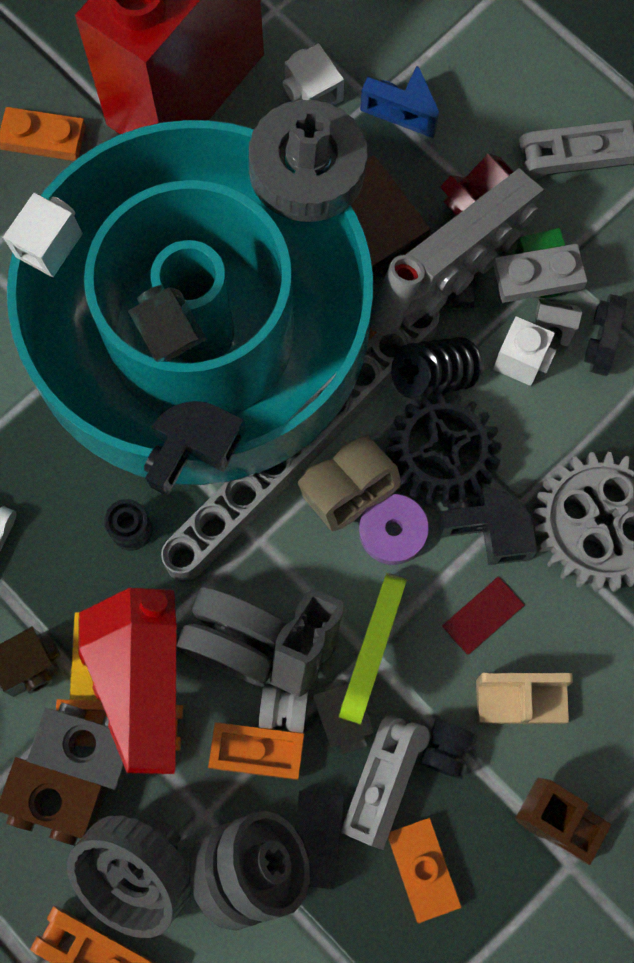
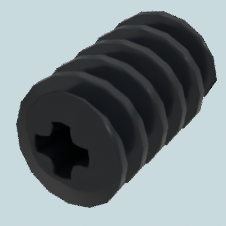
M453 337L451 339L413 342L402 346L396 352L392 361L391 376L397 391L406 398L413 399L430 394L448 393L475 386L483 373L484 360L479 348L467 338Z

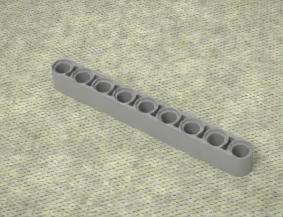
M439 311L431 317L427 313L421 317L429 323V326L420 329L412 325L407 328L402 323L398 331L392 335L376 333L368 341L367 352L360 374L370 376L373 382L367 386L355 384L343 405L344 411L336 415L312 443L282 462L286 466L282 473L279 475H268L263 471L247 478L224 483L163 545L161 552L162 562L170 576L182 582L192 581L198 577L393 382L391 367L394 357H387L380 350L389 345L400 349L409 343L432 341L437 331ZM335 375L332 376L290 419L299 414L311 402H313L320 395V393L327 387V385L332 381ZM240 490H250L256 495L253 502L245 506L234 503L233 497ZM216 519L224 522L225 529L218 536L211 537L202 532L204 525L210 520ZM185 549L194 553V559L187 567L179 568L172 565V558L178 551Z

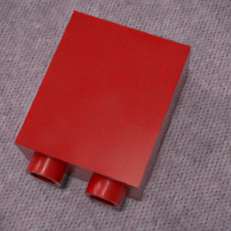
M88 0L75 14L106 125L119 134L163 122L209 120L264 56L261 0Z

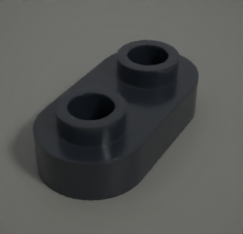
M609 294L607 301L599 300L593 319V324L599 326L597 339L590 338L584 357V362L590 363L591 373L607 376L610 371L625 314L626 297Z

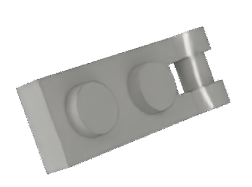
M631 120L525 133L519 138L521 152L526 154L527 159L524 163L525 174L531 179L542 178L552 173L634 164V131ZM552 148L553 155L542 156V149Z
M391 715L386 716L382 720L340 833L372 847L384 850L418 752L423 751L429 743L428 728L412 722L406 724L402 718Z

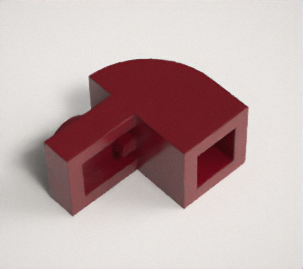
M487 153L466 177L450 175L444 181L440 188L447 194V198L443 202L457 216L512 174L514 170L500 156Z

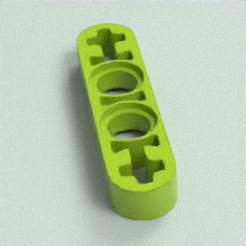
M386 572L339 718L360 725L362 723L407 582L406 578Z

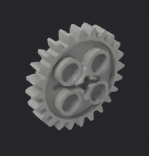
M590 452L586 457L585 465L575 456L569 462L570 471L564 466L559 465L554 472L558 480L547 477L543 483L544 488L549 493L539 492L535 498L537 503L545 507L534 509L531 515L532 518L543 522V524L534 528L535 536H545L546 539L537 550L538 552L551 550L553 556L547 565L551 567L561 563L564 568L560 578L565 579L572 572L577 574L576 587L578 588L587 579L592 580L594 592L602 589L605 581H608L612 592H616L621 587V578L629 587L634 586V541L629 540L624 535L622 529L624 524L634 525V471L628 469V456H625L619 465L614 464L611 452H607L601 463H598L594 452ZM612 486L618 489L622 496V502H612L604 495L603 487ZM584 488H590L593 493L592 498L584 491ZM568 502L578 504L583 509V518L575 519L568 516L565 512L564 504ZM597 516L600 519L608 518L611 524L608 527L605 524L597 525L595 519ZM590 540L598 543L603 552L602 558L588 556L584 551L583 542ZM614 545L621 551V556L615 554L613 550Z

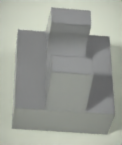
M538 299L535 324L547 330L551 327L559 328L561 330L560 345L569 346L576 329H579L582 311L579 306Z

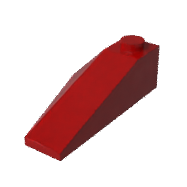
M130 587L79 612L78 654L83 666L88 668L93 681L92 689L97 700H101L109 720L108 728L126 772L174 774L176 769L174 590Z

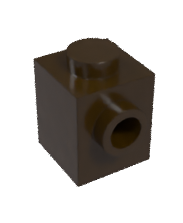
M32 626L0 644V686L3 692L12 697L25 690L31 694L53 682L51 676L60 672L55 659L60 657L61 654L49 633L42 636Z

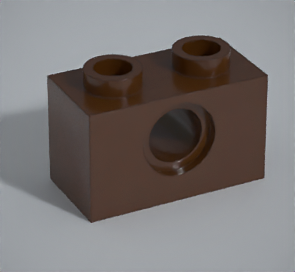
M15 757L0 797V812L9 815L6 824L31 832L34 825L38 824L52 829L49 838L75 846L77 839L82 838L92 825L97 822L108 787ZM56 790L62 798L61 808L55 815L47 816L42 810V799L49 791Z

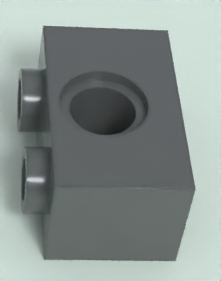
M61 702L58 711L45 707L26 762L114 790H122L127 772L108 728V717L104 716L102 724L85 720L87 710ZM90 731L96 739V748L90 756L82 758L76 752L75 741L81 733Z

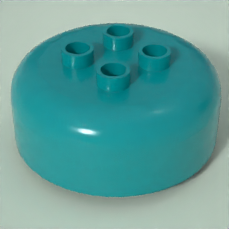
M209 120L163 122L137 128L97 145L64 169L41 194L43 198L49 201L52 197H56L67 203L75 211L74 217L83 233L55 276L51 277L16 258L12 252L7 282L8 318L19 357L31 380L56 419L75 440L108 463L137 476L146 477L148 472L144 471V466L149 454L156 445L163 447L165 443L156 437L152 429L154 422L169 408L192 401L213 404L243 419L246 432L224 472L190 455L175 484L209 485L227 483L269 470L305 448L329 425L351 394L363 366L371 323L373 272L366 238L356 213L350 205L346 210L329 219L302 222L282 217L265 206L256 195L249 176V142L254 130L251 128ZM285 155V164L287 168L292 173H295L296 171L289 166ZM322 170L316 173V175L319 176L325 172ZM335 375L332 381L327 385V387L320 393V395L313 402H311L299 414L290 419L332 376Z

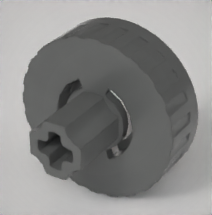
M301 99L286 102L277 108H273L266 116L260 119L252 132V138L249 142V176L256 195L270 210L282 217L295 221L315 222L340 214L356 200L364 183L368 156L364 133L356 124V121L344 110L327 102ZM285 155L289 166L296 171L295 173H292L287 168L285 164ZM331 160L329 169L325 173L317 176L316 173L322 171Z
M107 816L106 818H101L92 825L68 855V877L81 902L103 923L129 936L152 938L161 935L169 928L191 895L190 872L186 867L184 859L177 852V843L181 837L174 826L165 823L161 818L148 819L145 824L126 816Z

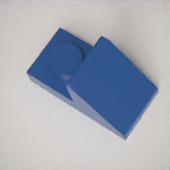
M416 66L405 91L389 81H378L367 77L361 90L360 111L425 136L434 137L439 110L418 66Z

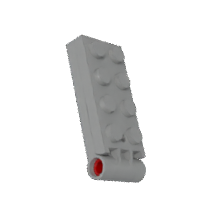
M518 168L409 253L395 257L390 263L372 304L370 323L372 330L378 334L392 335L398 331L402 323L409 328L426 313L430 317L433 316L448 299L447 296L452 292L456 295L462 293L478 271L485 274L492 268L495 258L499 257V254L503 251L507 254L511 253L517 247L519 238L524 236L521 233L522 228L526 227L538 213L539 208L535 205L544 189Z

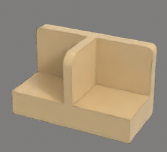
M482 673L476 679L477 724L569 723L567 686L573 683L572 673Z

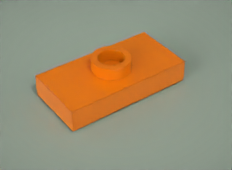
M430 818L391 831L388 840L416 922L421 923L460 909L461 905Z

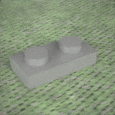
M578 243L497 257L493 263L502 303L584 289L587 284Z

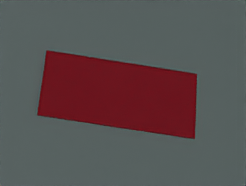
M498 576L446 621L442 627L461 649L469 655L518 612L524 604Z

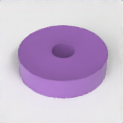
M392 494L384 501L366 508L363 512L359 525L360 541L365 551L375 560L389 565L403 564L414 559L423 549L428 536V520L423 509L414 500L403 495ZM396 523L401 527L402 532L397 536H391L386 532V526Z

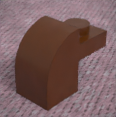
M539 777L536 778L515 817V820L536 836L548 840L588 865H591L612 825L588 810L589 804L552 780Z

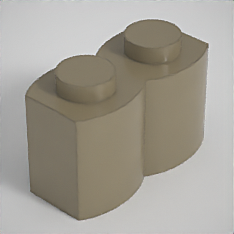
M368 435L345 443L333 459L311 466L298 481L304 500L332 532L352 523L366 508L384 501L401 486L397 466Z

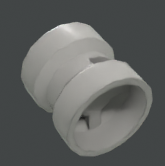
M266 684L263 687L259 728L273 730L277 726L282 727L284 725L289 732L304 733L309 691L298 697L274 685Z

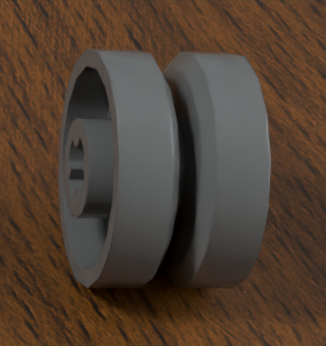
M201 588L191 607V611L199 621L213 629L197 624L184 625L176 640V649L186 656L233 678L265 687L273 664L268 656L253 647L274 651L277 637L287 624L249 602L216 590Z
M268 811L253 813L236 819L233 822L207 830L195 842L189 859V881L195 901L209 920L220 928L234 931L294 913L305 900L310 883L309 859L302 839L293 825L279 814Z

